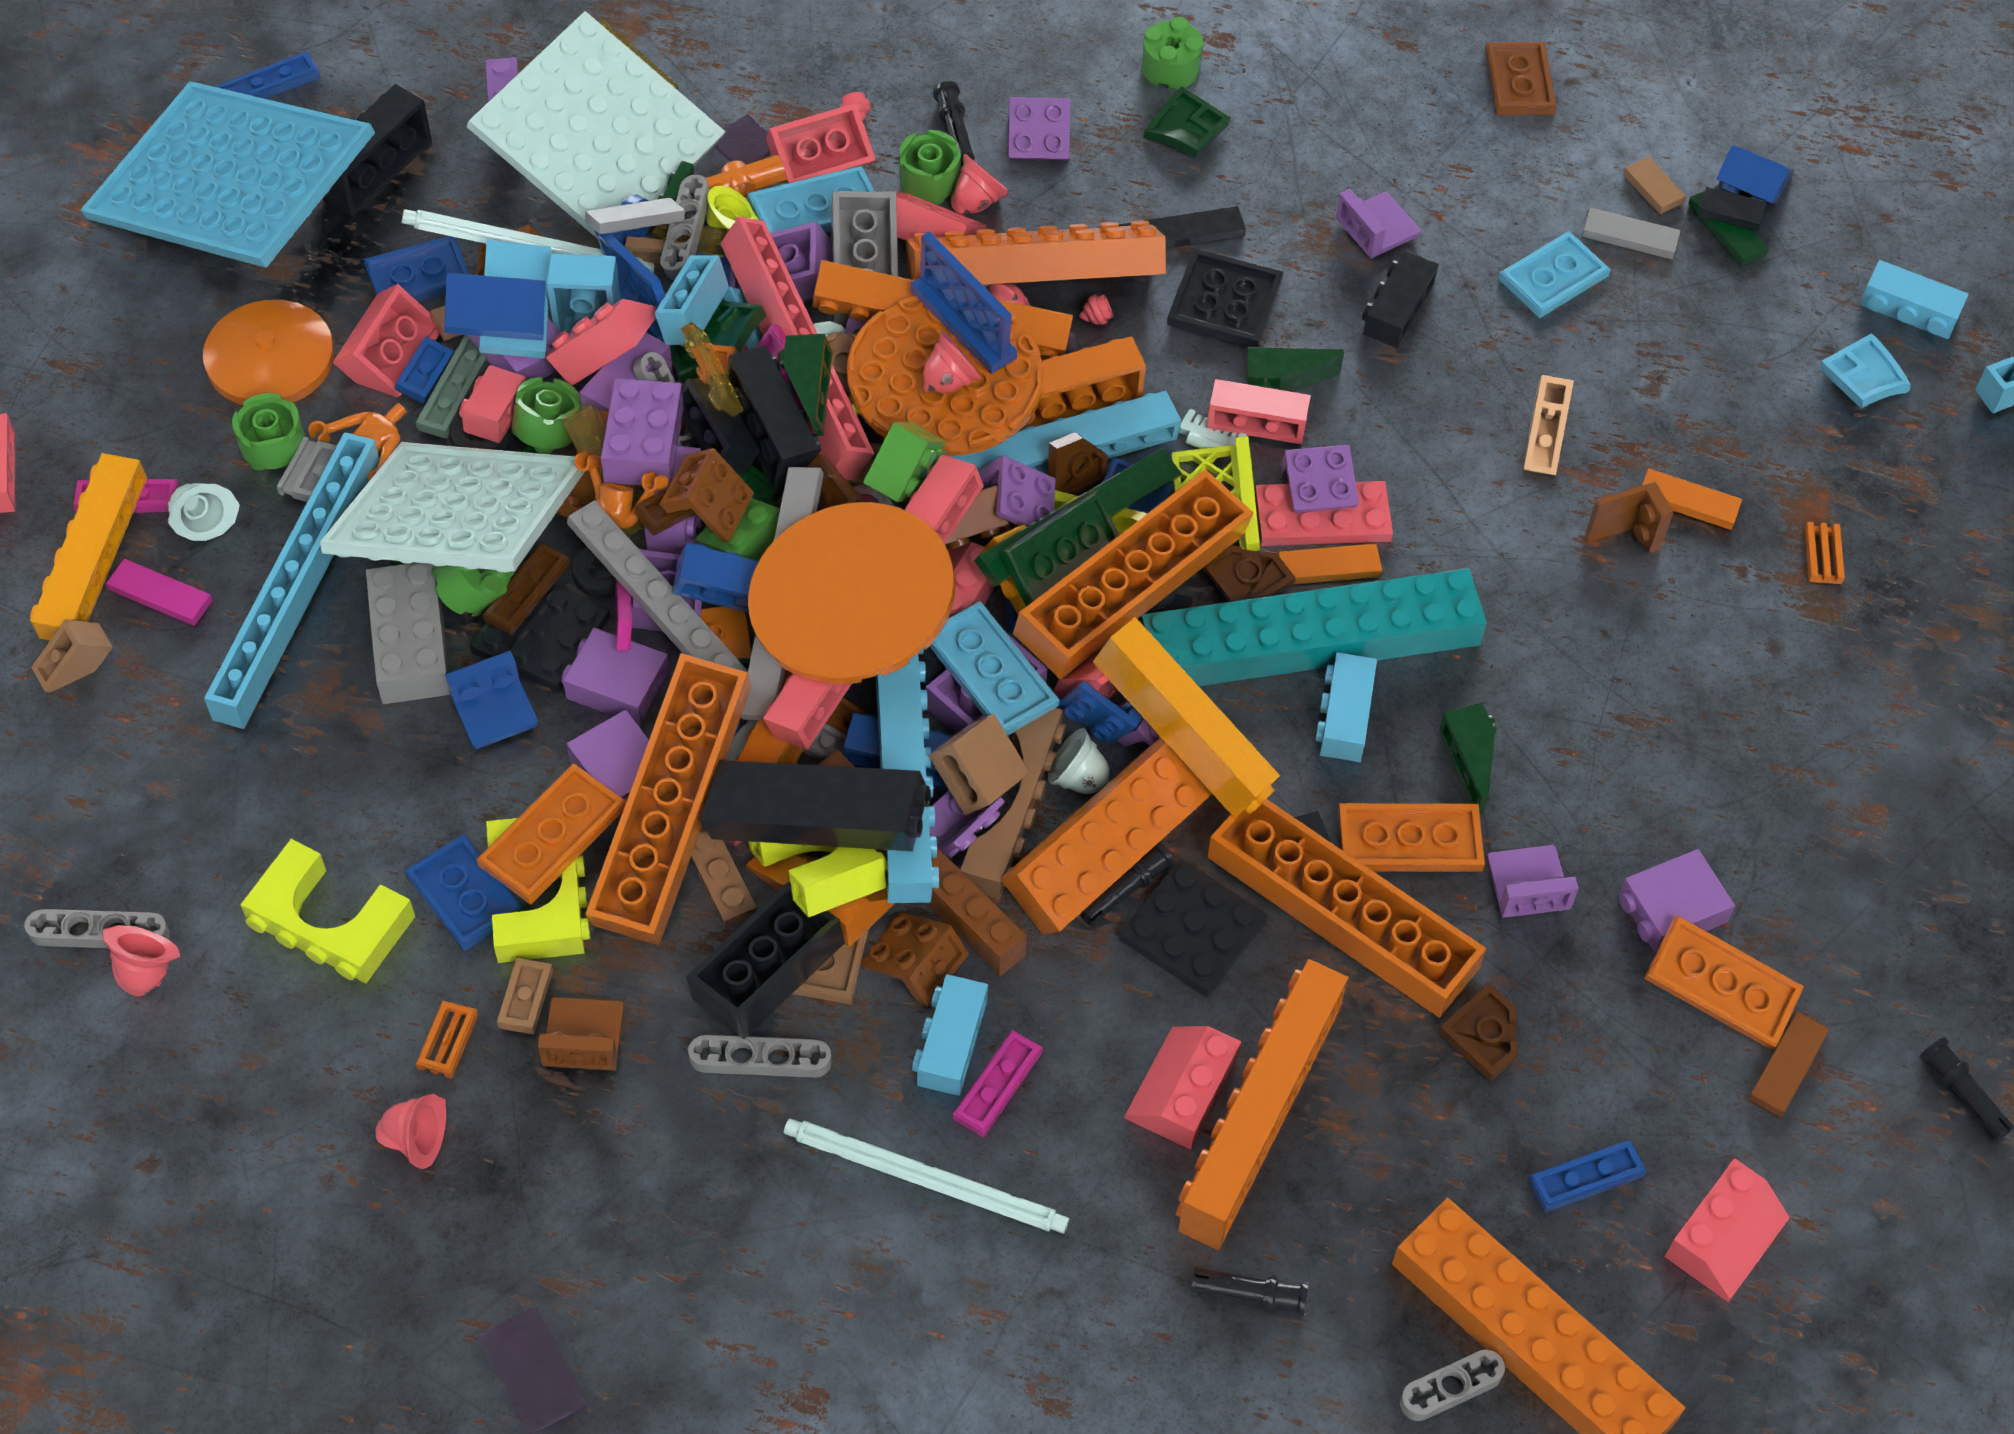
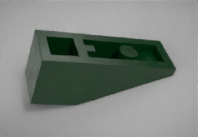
M825 333L786 336L785 349L780 351L781 368L786 369L816 435L824 436L833 352Z
M1248 347L1245 364L1246 384L1295 392L1340 375L1344 349Z
M1478 703L1444 712L1439 731L1471 804H1478L1479 814H1483L1489 796L1494 737L1497 728L1494 717L1491 714H1487L1483 703Z

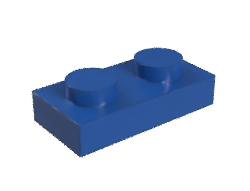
M425 336L397 380L395 390L424 404L454 355V350Z

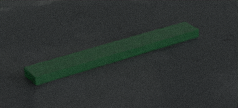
M1161 448L981 553L975 558L974 562L994 588L1011 578L999 552L1089 492L1099 491L1112 518L1173 482L1182 473L1166 451Z

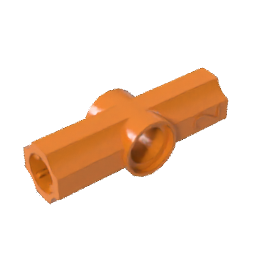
M779 155L747 165L742 161H731L722 168L721 173L705 178L710 189L714 186L729 187L739 192L746 199L750 192L787 180Z

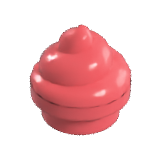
M863 92L849 93L841 99L842 104L840 107L856 103L862 121L865 120L871 106L869 99L865 97Z
M1096 294L1091 295L1088 298V302L1084 304L1083 311L1079 317L1095 325L1107 324V320L1113 318V312L1105 294L1100 296Z

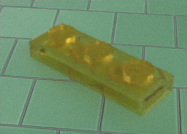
M693 322L682 327L681 330L687 340L683 343L688 354L693 359H696L699 365L696 368V372L700 379L706 385H709L712 391L708 394L712 404L717 410L723 409L732 417L742 412L741 403L707 334Z

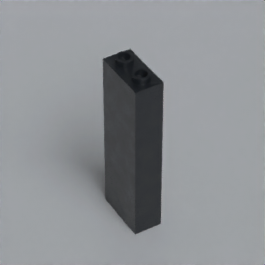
M719 760L700 820L710 838L714 840L913 852L916 838H919L922 834V815L924 807H928L930 804L931 790L926 785L921 772L916 770Z

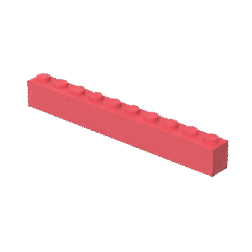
M738 216L720 244L748 304L762 305L766 313V317L758 325L762 335L764 336L772 324L780 326L785 338L791 335L818 334L765 221ZM831 364L824 436H817L821 445V451L818 454L826 455L846 480L855 481L875 453ZM806 414L807 426L810 432L813 434L815 433V431Z
M942 454L936 464L929 469L926 479L919 489L912 494L910 502L905 508L906 511L929 524L944 544H946L984 487L976 465ZM793 674L786 680L784 688L776 700L769 705L763 719L774 738L808 750L851 684L820 683Z

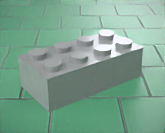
M833 191L831 201L832 262L898 277L896 192ZM836 313L833 314V322L847 324L848 317H851L846 314Z
M417 562L366 570L376 683L382 704L450 695L445 674L449 673L442 605L441 599L434 588L437 585L435 575L432 577L431 574L434 566L432 564Z

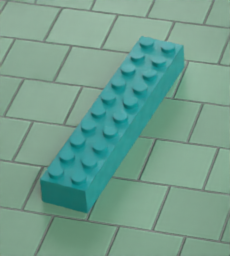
M1469 568L1149 613L1141 616V624L1198 686L1327 668V664L1334 665L1337 652L1383 660L1480 646L1487 625Z

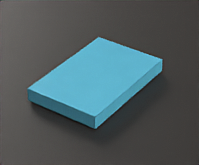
M1568 231L1501 271L1498 279L1537 317L1541 318L1607 278L1611 269Z

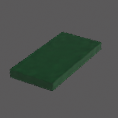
M1096 490L1089 492L999 553L1027 607L1117 538L1119 533L1099 491Z

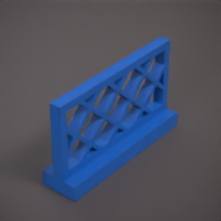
M594 230L604 256H616L621 299L644 303L658 308L665 297L659 278L610 233L600 235ZM655 319L646 332L664 342L658 321Z
M930 231L923 234L921 237L920 278L911 283V292L991 374L1017 359L1018 350L1010 343L1012 314Z

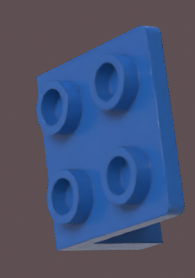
M511 651L445 674L450 697L474 749H479L538 726V719L519 680L516 662Z
M1086 682L1080 683L1061 697L1059 701V707L1063 709L1064 714L1069 719L1082 723L1091 730V734L1097 740L1107 742L1110 745L1134 730L1143 718L1126 698L1122 703L1117 702L1114 704Z

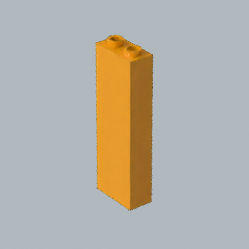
M1136 617L1109 638L1093 663L1234 818L1238 817L1244 810L1249 815L1253 813L1275 791L1272 784L1280 777L1277 771Z

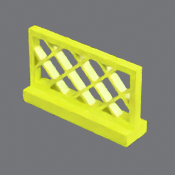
M1248 436L1235 438L1236 445L1172 452V461L1182 473L1174 480L1175 492L1205 469L1217 476L1216 479L1220 483L1226 481L1232 485L1234 489L1231 493L1253 512L1245 534L1238 539L1240 547H1243V550L1261 552ZM1231 456V463L1223 471L1212 464L1217 458ZM1194 461L1199 466L1191 474H1188L1180 468V462Z

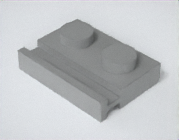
M304 437L277 485L279 495L284 496V494L292 495L293 499L308 502L337 445L319 440L316 443L310 441L308 437Z

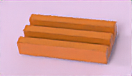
M1807 522L1804 529L1809 582L1842 584L1845 575L1840 524H1833L1832 527H1827V523H1820L1819 526H1814V522ZM1815 535L1820 536L1823 575L1818 574ZM1828 536H1831L1834 575H1831Z
M442 1001L417 1059L416 1066L418 1070L425 1071V1069H429L433 1074L443 1073L445 1077L453 1078L478 1018L477 1009ZM449 1012H454L435 1060H429ZM463 1015H465V1020L457 1036L452 1051L449 1055L447 1063L443 1064L448 1053V1050L451 1046V1043L454 1039V1036L456 1034V1031L459 1027V1024L462 1020Z

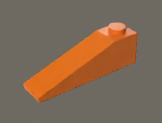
M801 853L764 867L754 857L746 864V867L771 888L778 891L787 882L790 883L788 870L818 860V858ZM885 888L827 911L840 919L845 945L850 947L895 903H887V889Z

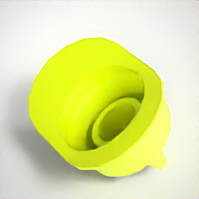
M714 186L709 190L707 195L709 206L706 212V221L709 227L723 239L738 216L759 220L747 199L739 192L725 186Z

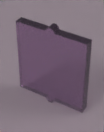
M748 114L732 124H725L723 130L726 132L714 146L729 162L737 160L744 162L746 165L771 155L766 142L768 133Z

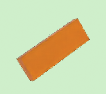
M1648 468L1642 485L1655 481L1673 511L1732 530L1742 502L1741 498Z
M1377 544L1280 551L1278 554L1296 577L1294 584L1378 578L1382 575Z

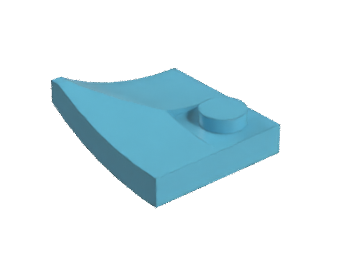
M1872 333L1821 361L1820 370L1860 408L1892 395L1907 393L1910 390L1911 384L1901 367Z

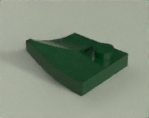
M1181 86L1154 117L1145 130L1143 138L1167 144L1196 159L1228 126L1231 117Z
M721 301L696 344L681 347L682 349L686 347L691 348L697 352L696 350L702 351L703 344L732 346L737 349V353L742 352L753 331L766 317V313L762 305Z

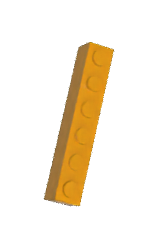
M101 453L97 465H93L90 471L88 487L79 497L78 510L74 520H70L67 525L66 539L63 546L56 551L55 565L50 576H47L43 582L41 598L38 605H34L31 610L30 622L40 639L51 640L64 620L89 621L136 508V503L147 481V475L140 460Z

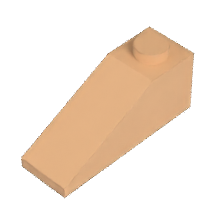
M1541 375L1532 411L1523 470L1556 476L1574 380Z

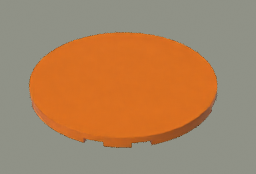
M911 296L897 301V305L884 312L879 311L860 329L852 343L848 356L847 383L851 399L858 413L882 437L886 438L892 424L895 422H914L947 441L943 448L946 451V456H960L995 447L1008 440L1025 426L1040 401L1043 390L1044 369L1036 341L1031 333L1026 332L1017 322L1015 316L1012 315L1010 343L1018 350L1017 359L991 374L916 296ZM942 330L949 335L970 359L981 376V380L972 381L968 386L964 385L953 392L944 394L926 392L923 389L924 367L935 349L934 345L939 342Z
M873 502L846 503L822 509L806 516L787 528L772 542L760 558L751 579L748 594L749 616L760 644L784 669L804 679L820 683L862 682L861 679L880 674L886 676L909 664L908 660L922 649H927L944 628L951 613L955 597V575L949 552L944 542L934 529L921 518L906 510L887 504Z

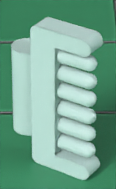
M1193 409L1188 410L1179 429L1180 434L1188 436L1186 444L1199 449L1236 445L1235 438L1237 436H1247L1244 433H1239V435L1231 433L1229 437L1230 432L1223 431L1221 434L1222 431L1220 430L1213 431L1211 428H1206L1208 417H1205L1199 425L1202 416L1198 414L1195 417Z

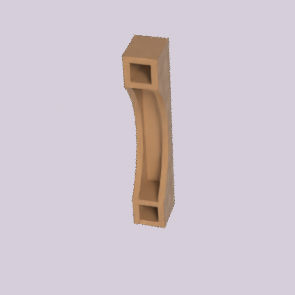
M1055 708L1013 732L1012 744L1030 773L1021 780L1019 792L1011 808L1003 818L969 845L960 869L988 897L1000 900L1004 887L1007 888L1000 878L1013 868L1014 859H1021L1026 844V839L1022 838L1025 829H1032L1036 817V810L1033 809L1035 800L1041 801L1044 796L1047 781L1043 780L1045 772H1052L1057 753L1053 752L1055 744H1062L1066 733L1067 724L1062 723V709Z

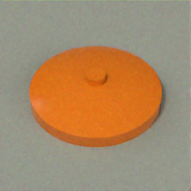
M286 300L257 301L231 311L212 328L203 348V363L213 387L226 399L243 406V402L248 398L263 393L278 394L281 396V399L288 402L289 400L296 402L312 393L323 383L334 361V344L325 321L312 309Z

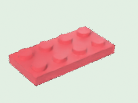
M1356 482L1359 504L1356 508L1301 513L1293 511L1289 484L1256 485L1255 499L1261 546L1392 542L1393 530L1386 482Z

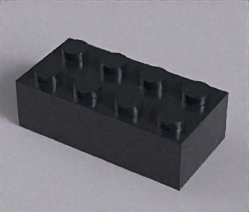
M394 84L387 92L381 94L378 100L356 119L357 121L369 123L375 134L323 197L325 202L350 217H353L432 143L424 99L397 84Z
M766 345L729 355L724 390L760 449L756 459L775 497L784 493L788 467H807L820 453L821 445L815 433L812 434L807 426V417L803 408H798L790 383L785 382L782 378L777 358L771 356Z
M787 882L686 976L693 1001L742 1039H745L845 944L840 919L829 911L808 917L793 900L791 883Z

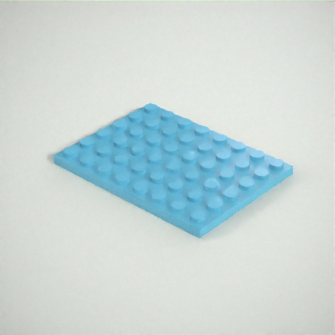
M189 81L80 211L88 220L267 268L359 152L365 147L375 134V131L369 123Z

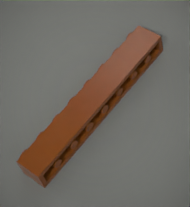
M838 750L818 764L820 766L855 767ZM937 848V857L931 858L932 867L939 868V888H932L931 902L925 904L946 924L951 925L956 934L1000 977L1026 956L1027 935ZM877 849L878 852H882L885 856V850Z

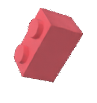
M489 365L483 376H478L469 399L465 398L461 404L459 415L462 417L464 432L500 443L512 424L515 397L518 387L526 381L525 376Z

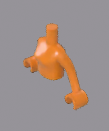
M397 403L385 416L377 412H361L328 424L322 421H314L309 425L308 433L311 438H314L318 433L322 432L317 440L329 443L331 440L330 433L361 424L352 434L375 440L378 454L381 453L377 468L369 473L368 481H370L399 444L401 437L394 424L407 411L400 403Z
M588 452L578 453L574 459L575 466L581 472H590L595 490V501L620 529H627L637 523L639 518L634 513L632 505L633 489L617 483H602L598 470L601 466V458L598 455L589 456ZM655 472L644 474L641 484L645 491L637 504L654 496L657 491L666 489L669 484L668 478L665 475L656 477Z

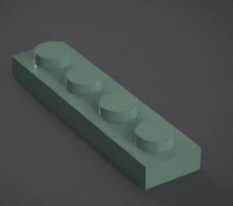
M464 335L416 421L418 431L448 439L450 426L455 417L459 415L463 400L465 398L469 399L476 379L485 372L489 362L467 335Z

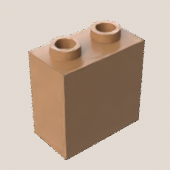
M994 713L969 724L928 755L964 815L990 805L1030 773Z

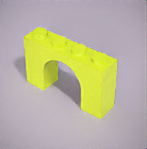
M517 818L486 821L488 847ZM583 855L579 856L559 876L562 880L561 887L557 895L546 905L530 911L492 915L493 942L498 963L515 962L516 958L532 960L585 954L584 940L590 939V927L588 918H582L581 908H588L586 886L580 887L579 877H585Z
M290 839L240 904L246 918V924L258 933L266 931L274 935L279 943L289 949H293L294 946L301 949L312 961L322 965L325 962L335 967V970L348 980L356 978L367 984L415 918L411 900L380 884L358 915L348 923L328 929L313 927L305 923L299 917L301 906L325 874L326 868L320 853Z
M749 842L750 851L764 867L805 852L825 851L831 853L821 859L788 870L793 900L808 917L887 888L885 873L888 872V864L883 853L877 852L875 849Z

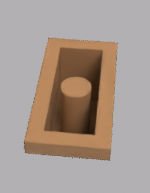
M64 620L31 668L43 690L51 693L95 672L113 647L99 623Z

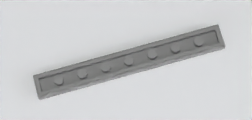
M788 467L774 540L794 523L817 511L824 475L821 468ZM756 634L748 669V676L752 687L741 715L743 720H764L763 717L766 715L767 708L782 691L786 669L781 667L778 661L764 650Z

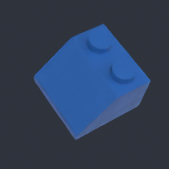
M1732 145L1716 179L1723 182L1721 188L1738 194L1741 189L1750 193V198L1764 201L1766 205L1768 201L1776 204L1795 170L1742 147Z

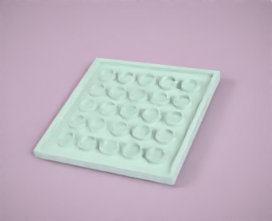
M586 11L477 112L467 124L469 130L595 237L594 229L585 222V211L620 206L628 197L636 194L649 201L657 200L661 193H665L668 187L669 176L672 171L676 172L681 161L693 163L695 166L726 132Z
M401 442L320 541L322 554H332L338 557H364L370 560H396L402 563H428L434 566H460L466 569H492L498 572H515L584 472L576 468L574 456Z

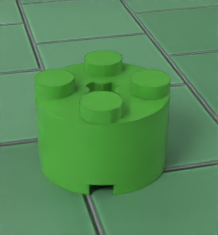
M1175 17L1172 20L1162 21L1148 27L1145 30L1142 54V72L1145 78L1156 86H1159V83L1168 85V89H1179L1181 86L1185 88L1194 83L1200 71L1202 61L1203 38L1200 32L1183 17Z
M927 130V134L917 136V133L908 136L901 144L899 150L901 190L937 205L943 203L945 198L952 195L961 173V154L955 139L937 130Z
M543 377L526 380L517 390L511 432L522 442L534 447L541 454H550L554 449L569 445L577 435L581 410L579 392L569 383L555 378L553 383L543 382Z
M263 393L248 398L243 402L244 407L238 413L236 410L232 418L233 430L243 458L250 464L251 468L257 471L277 469L289 465L305 437L297 407L290 400L288 402L281 399L280 395L274 393Z
M445 565L433 566L431 574L432 577L435 575L437 585L434 587L435 591L446 606L459 614H463L466 611L473 613L471 616H478L493 601L507 592L506 586L511 580L514 571L498 572L492 569H466L460 566Z

